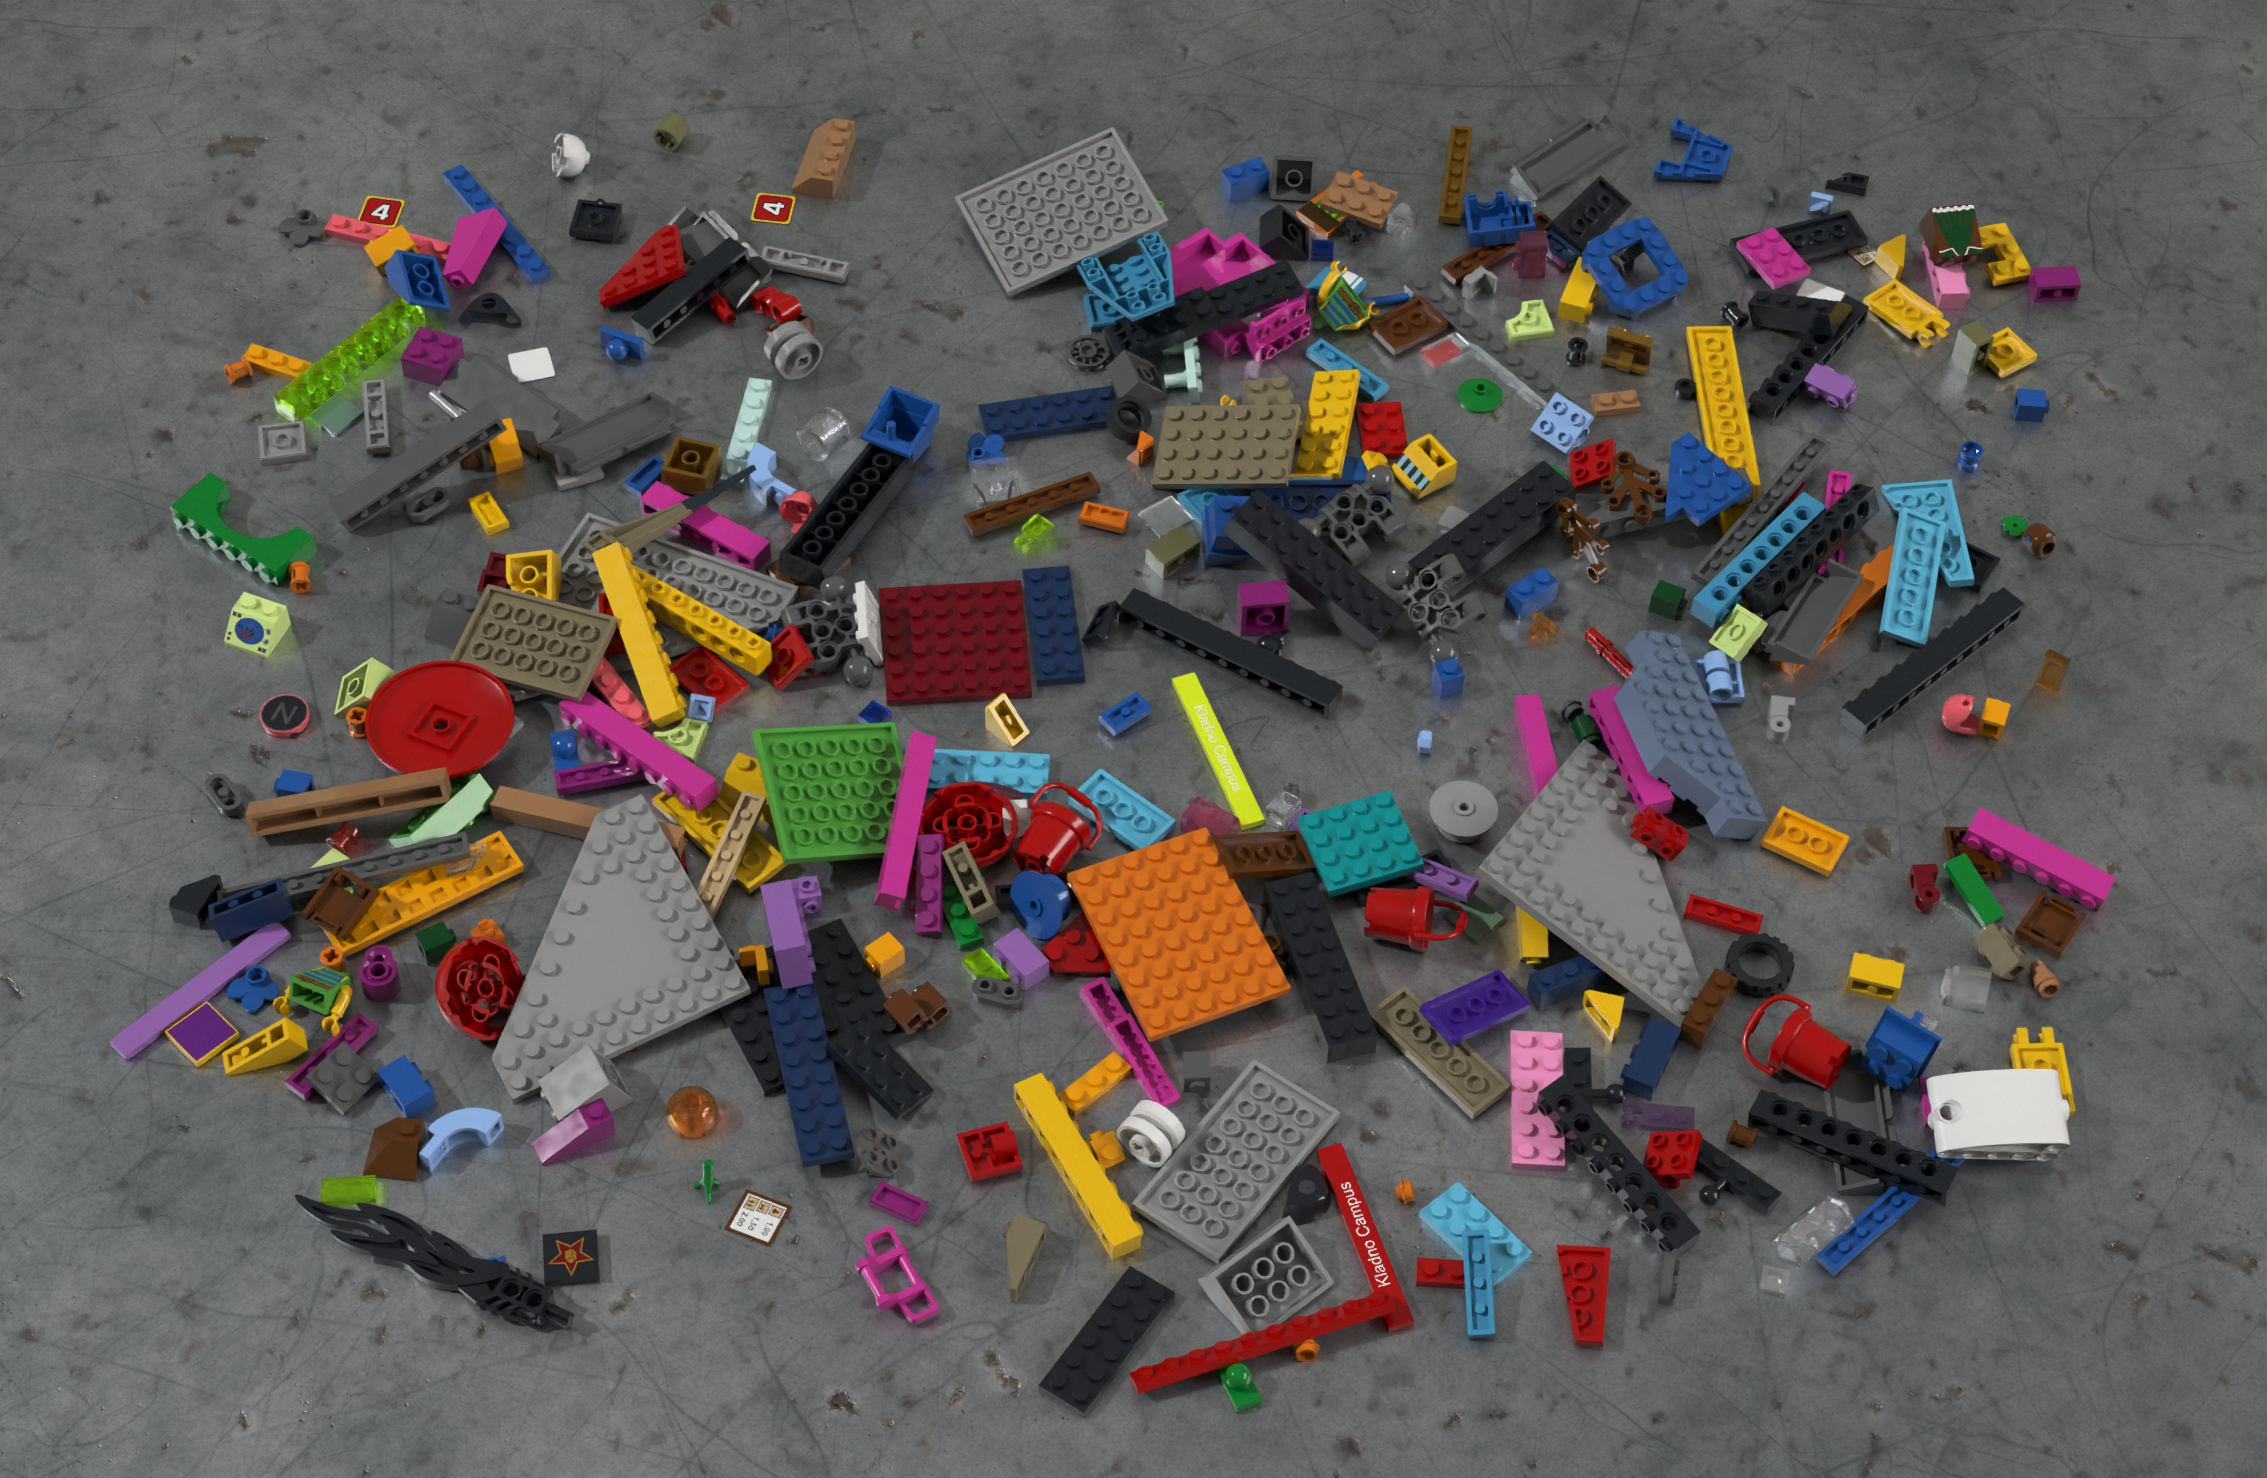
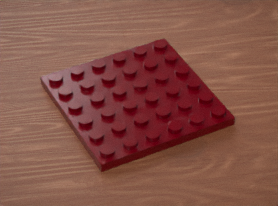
M1021 580L879 588L887 706L994 700L1001 693H1005L1008 699L1032 698Z

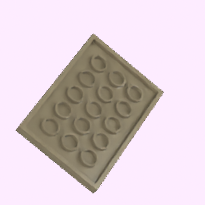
M1299 404L1166 406L1152 478L1153 488H1288L1301 412Z
M487 584L449 660L479 666L492 673L503 683L580 703L618 626V618Z

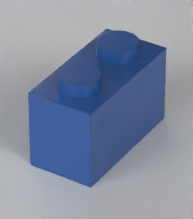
M1260 157L1221 170L1220 189L1230 203L1269 190L1270 170Z
M1542 567L1507 588L1504 606L1520 621L1556 599L1559 581Z
M405 1055L377 1070L380 1085L405 1118H413L434 1106L432 1094L435 1091L429 1080L424 1081L421 1078V1071L415 1062L410 1063Z

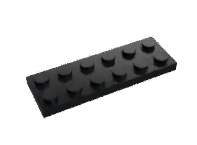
M1850 210L1775 228L1804 261L1864 247L1868 243L1867 236ZM1757 233L1732 238L1729 243L1730 248L1747 275L1758 272L1738 251L1736 245L1737 241Z
M1129 1266L1038 1385V1391L1085 1418L1173 1301L1175 1292Z

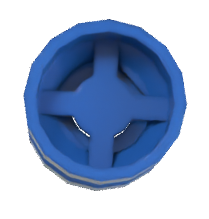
M1966 441L1961 445L1956 465L1962 472L1973 473L1978 470L1984 451L1979 443Z

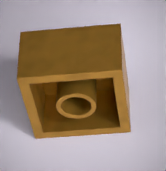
M676 436L661 468L662 484L672 487L675 491L693 495L711 488L722 466L721 445Z

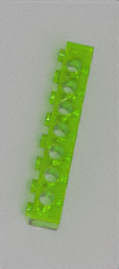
M399 296L273 396L276 411L291 422L307 418L311 412L320 405H323L336 392H339L350 381L357 378L360 373L369 366H372L375 361L385 353H388L415 329L421 327L426 321L424 307L409 305Z

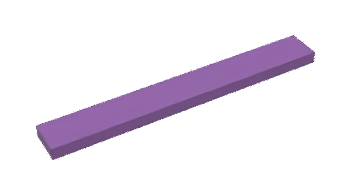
M1302 808L1296 817L1310 814L1313 812L1305 808ZM1295 818L1291 823V830H1298L1301 834L1297 825V819ZM1422 856L1424 869L1405 875L1408 879H1412L1425 886H1432L1433 889L1466 903L1479 886L1478 879Z
M278 922L271 923L257 930L109 1041L110 1045L128 1061L163 1035L167 1029L231 984L233 980L243 975L250 967L255 966L291 939L290 932Z

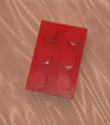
M1401 401L1355 404L1362 455L1368 450L1383 454L1387 460L1398 459L1408 447Z

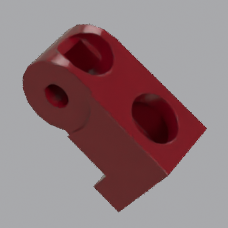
M1937 864L1912 865L1908 875L1914 905L1923 914L1933 913L1940 899V892L1934 884L1938 875Z

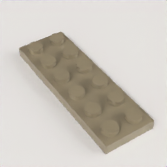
M1405 985L1369 1010L1374 1026L1472 1119L1511 1090V1084L1465 1041L1450 1047L1419 1012L1421 1005L1424 1003Z

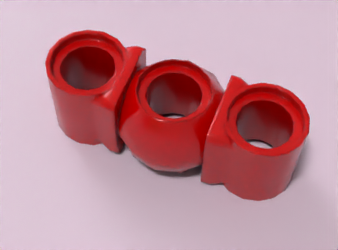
M768 286L750 296L751 304L756 312L774 318L779 323H784L802 313L801 305L795 296H789L772 286Z

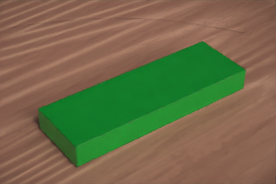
M1966 853L1944 862L1943 868L1982 928L2004 918L2005 913Z

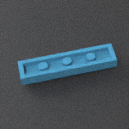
M1322 338L1306 350V357L1327 371L1359 369L1361 377L1358 392L1373 403L1389 391L1388 383Z
M1489 1229L1462 1231L1468 1338L1496 1337Z

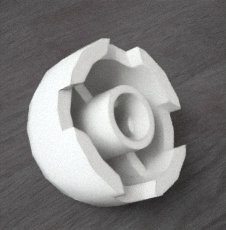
M559 133L554 140V143H558L556 153H552L553 173L557 172L556 177H574L582 172L585 164L589 163V151H586L585 144L578 137Z

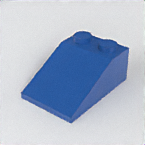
M396 250L384 266L388 282L409 305L449 312L451 308L437 258Z

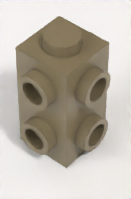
M1995 923L1986 925L1980 930V934L1974 938L1979 945L1977 949L1985 959L1990 961L1992 964L1991 970L1999 979L2004 978L2014 981L2031 966L2026 959L2028 954L2020 945L2014 942L2012 939L2014 934L2007 926H2000Z

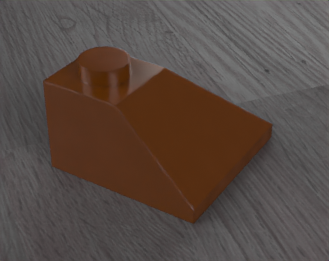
M396 1117L375 1128L363 1170V1177L416 1182L421 1164L420 1149L427 1140L424 1120Z

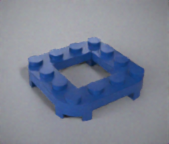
M1647 217L1632 219L1593 238L1582 253L1581 268L1583 272L1589 271L1609 301V311L1612 314L1616 312L1622 316L1629 317V319H1635L1640 313L1669 299H1675L1689 278L1683 264L1660 230ZM1633 245H1641L1661 277L1630 291L1608 257Z

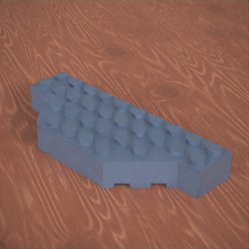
M1640 630L1625 648L1633 668L1620 690L1614 696V701L1648 774L1656 780L1658 777L1662 778L1671 785L1669 787L1670 791L1683 801L1688 798L1697 805L1696 811L1705 817L1713 836L1752 840L1768 821L1735 755V751L1731 747L1726 732L1717 718L1708 695L1701 685L1699 677L1690 662V658L1686 654L1680 638L1674 634Z

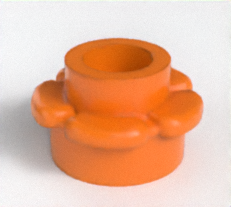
M1400 1179V1185L1395 1186L1398 1201L1403 1200L1405 1205H1408V1202L1415 1200L1411 1180L1403 1181Z
M1313 1339L1293 1345V1352L1296 1354V1358L1302 1362L1314 1361L1318 1356L1317 1352L1320 1350L1319 1344H1315Z

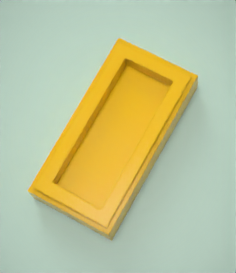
M489 491L467 500L469 508L488 536L510 527L509 521Z

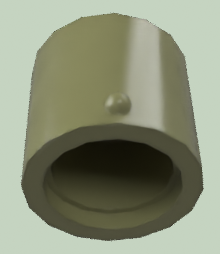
M668 113L654 131L653 138L664 150L674 151L689 133L690 125L683 116L677 113Z

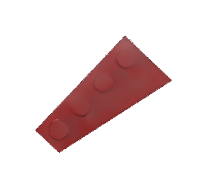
M1557 1245L1576 1346L1603 1347L1611 1249L1610 1247Z

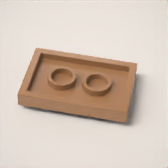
M1338 171L1320 203V208L1343 217H1355L1357 222L1381 230L1398 198V192Z

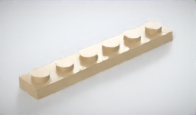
M742 791L696 890L712 921L767 804L766 796Z

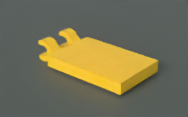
M1896 279L1863 299V304L1869 306L1870 311L1909 339L1917 337L1920 345L1924 348L1933 345V342L1929 339L1934 337L1935 334L1939 338H1944L1949 334L1945 329L1950 326V323L1943 319V313ZM1930 327L1934 329L1935 334L1929 330Z
M2027 1027L2016 1028L2017 1034H2013L2014 1044L2010 1046L2013 1069L2057 1070L2062 1099L2068 1101L2069 1116H2074L2076 1108L2063 1043H2055L2052 1027H2042V1033L2038 1034L2039 1043L2030 1044Z

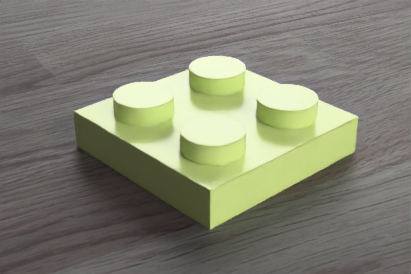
M1737 604L1709 640V643L1740 663L1758 637L1762 635L1768 624Z

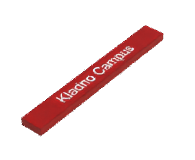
M1342 1143L1317 1149L1316 1155L1372 1293L1386 1291L1394 1301L1396 1311L1382 1316L1388 1333L1414 1326L1413 1316Z

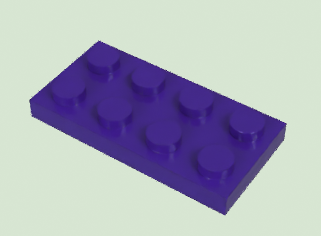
M1497 970L1422 1004L1419 1012L1448 1045L1452 1047L1529 1011L1531 1003L1500 970Z

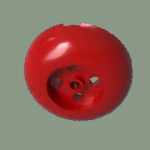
M976 782L950 784L933 793L934 796L924 803L918 835L943 834L945 836L944 851L965 841L979 869L996 863L1013 845L1017 833L1016 811L1005 795L1001 796L988 785ZM1002 807L1006 809L1011 820V833L1007 836L1003 832ZM957 822V826H955V827L950 826V825H952L953 823ZM944 858V866L948 867L947 862Z
M474 937L455 945L442 959L435 979L436 1000L446 1022L461 1035L480 1041L495 1040L501 1037L506 1023H503L501 1027L493 1028L488 1024V1018L496 1014L498 1009L507 1008L511 1005L514 1006L526 979L525 974L522 975L517 964L519 959L508 946L490 937ZM480 1002L484 1003L485 1008L479 1007Z

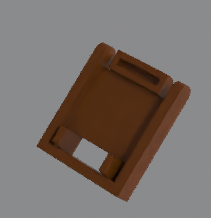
M1944 827L1942 836L1946 861L1966 853L1983 881H1990L1991 875H1993L1994 881L2001 880L1999 861L1992 859L1990 855L1980 850L1972 849L1967 843H1958L1959 838L1964 837L1968 827Z
M336 865L303 910L302 917L306 920L310 919L311 923L334 936L339 935V939L346 941L378 898L380 892L376 887ZM346 880L361 888L357 893L359 897L342 888Z
M2042 890L2016 928L2014 936L2059 960L2085 922L2088 914L2083 912L2079 919L2075 920L2074 918L2079 911L2078 908L2053 895L2045 904L2043 901L2047 893Z

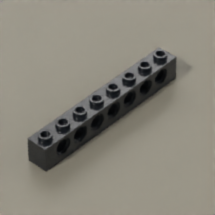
M1845 295L1839 302L1852 305V310L1835 335L1826 336L1809 333L1806 339H1801L1796 350L1789 352L1784 363L1777 365L1773 375L1770 378L1767 377L1763 381L1761 388L1751 394L1748 401L1750 403L1748 413L1772 426L1805 389L1804 379L1815 363L1821 366L1827 365L1866 322L1869 306Z
M1855 483L1746 585L1744 590L1750 611L1769 616L1880 511L1875 488Z
M1564 1075L1539 1091L1536 1103L1540 1113L1552 1120L1556 1131L1561 1136H1566L1571 1142L1574 1152L1586 1159L1590 1170L1595 1175H1600L1605 1181L1608 1191L1613 1195L1616 1194L1621 1199L1624 1209L1629 1214L1635 1215L1643 1231L1655 1238L1659 1249L1663 1253L1676 1254L1675 1258H1677L1698 1242L1701 1231ZM1567 1107L1570 1112H1562L1559 1108ZM1583 1126L1587 1131L1580 1132L1575 1127ZM1593 1146H1601L1604 1148V1151H1596L1593 1149ZM1617 1165L1622 1170L1614 1171L1610 1168V1166ZM1627 1185H1635L1639 1190L1632 1191ZM1651 1204L1656 1210H1648L1644 1205ZM1669 1224L1673 1227V1230H1665L1661 1225Z
M1761 1089L1748 1113L1747 1127L1751 1129L1757 1128L1759 1132L1875 1179L1879 1178L1882 1182L1944 1207L1957 1183L1959 1168L1950 1162L1938 1160L1925 1152L1908 1148L1900 1142L1890 1141L1880 1137L1875 1132L1865 1131L1855 1127L1850 1122L1840 1121L1830 1117L1825 1112H1818L1805 1107L1800 1102L1785 1099L1775 1092Z

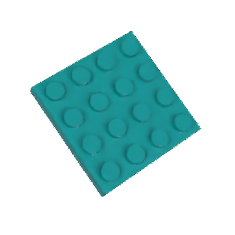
M1391 790L1296 817L1299 830L1329 898L1424 869V862Z

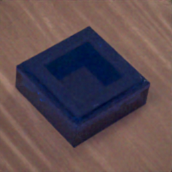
M1312 239L1311 261L1333 262L1334 240Z
M874 700L857 715L858 721L863 724L885 723L892 718V712Z

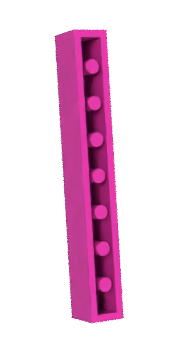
M585 692L580 703L567 699L559 703L560 718L565 725L572 726L578 730L584 738L588 737L594 741L600 749L610 752L616 760L621 761L623 759L626 761L632 771L636 773L640 771L651 784L658 785L667 795L674 796L680 800L686 808L690 807L699 813L719 796L717 781L714 777L589 692Z

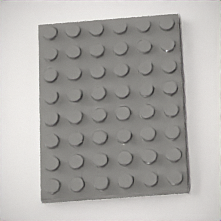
M1114 127L954 197L957 206L1008 297L1076 268V265L1085 258L1101 257L1143 238L1146 234L1154 233L1170 226L1169 220Z

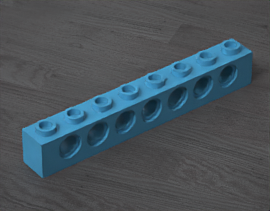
M1803 492L1693 598L1690 614L1712 628L1719 622L1723 623L1730 611L1737 604H1742L1746 597L1744 587L1826 511L1827 506Z

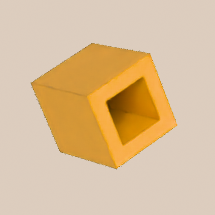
M1987 697L1976 734L2000 740L2011 704Z
M889 932L864 948V963L870 968L871 972H875L880 978H883L905 963L904 947Z

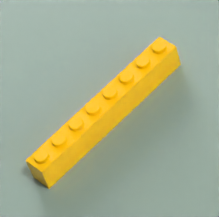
M617 541L593 552L592 556L613 614L618 618L617 625L652 722L659 728H662L686 717L684 711L686 702L676 689L679 683L675 674L670 672L669 665H671L668 654L662 650L661 644H663V639L659 631H655L653 623H656L652 611L647 609L646 602H648L645 591L639 587L638 582L641 579L636 568H633L630 561L633 560V556L629 548H624Z
M1041 1072L1014 1084V1100L1111 1259L1115 1260L1141 1248L1143 1230L1140 1223L1133 1221L1128 1204L1125 1200H1120L1113 1180L1107 1179L1102 1162L1094 1158L1089 1141L1087 1139L1083 1140L1081 1137L1078 1123L1074 1119L1071 1120L1068 1116L1067 1106L1062 1099L1059 1100L1057 1098L1052 1081H1047Z

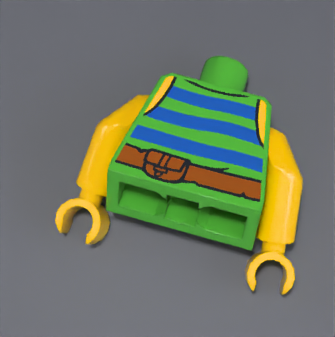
M1340 260L1331 263L1330 268L1332 272H1329L1317 295V309L1320 313L1311 318L1317 329L1329 323L1335 331L1356 330L1370 318V315H1377L1379 313V308L1371 310L1372 305L1375 304L1374 301H1366L1364 303L1343 276L1339 278L1338 275L1345 273L1347 270L1346 265H1343L1340 270L1337 269Z
M322 966L290 976V984L284 991L285 996L277 997L273 1001L274 1009L277 1013L281 1012L282 1016L286 1017L292 1012L289 1002L293 1001L325 1015L331 1013V1016L322 1020V1028L325 1034L331 1028L333 1036H337L340 1032L337 1020L342 1018L351 999L352 989L350 986L353 983V977L348 971L340 973Z

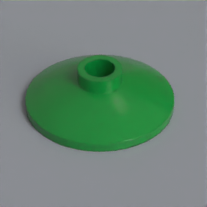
M1482 378L1465 381L1457 391V399L1460 405L1470 412L1479 414L1496 410L1500 406L1503 397L1498 385Z

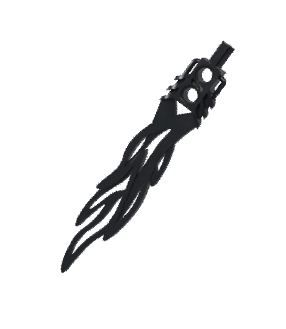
M299 1194L295 1195L298 1205L320 1223L331 1228L365 1235L361 1236L333 1229L330 1231L336 1241L353 1250L371 1255L372 1261L375 1263L407 1269L420 1281L434 1288L461 1292L475 1303V1307L487 1311L491 1315L498 1316L504 1321H518L527 1326L534 1324L541 1328L547 1320L565 1328L571 1327L575 1314L556 1306L553 1290L533 1280L531 1273L527 1272L528 1277L521 1275L520 1269L515 1267L516 1272L510 1270L506 1262L472 1257L464 1248L445 1235L436 1231H431L430 1235L410 1218L384 1207L357 1203L358 1210L342 1209L323 1204ZM319 1212L338 1218L370 1222L380 1227L388 1234L382 1233L372 1227L360 1223L332 1219L320 1214ZM402 1243L409 1250L388 1247H393ZM436 1259L466 1274L445 1270L440 1267ZM496 1286V1288L491 1294L489 1288ZM517 1293L516 1295L509 1297L510 1294ZM534 1304H540L539 1306L531 1307Z

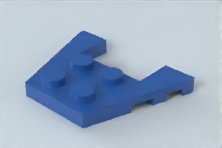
M1676 117L1670 136L1689 140L1690 144L1682 164L1659 159L1653 178L1721 181L1731 157L1733 146L1711 134L1706 136L1699 132L1698 127L1694 125L1690 127L1683 123V119Z

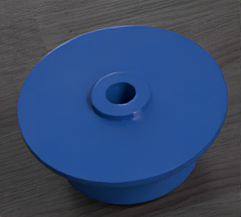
M1031 870L1018 874L1013 880L1010 900L1018 923L1034 938L1048 939L1053 937L1059 931L1061 923L1068 918L1071 912V898L1065 884L1055 875H1042Z

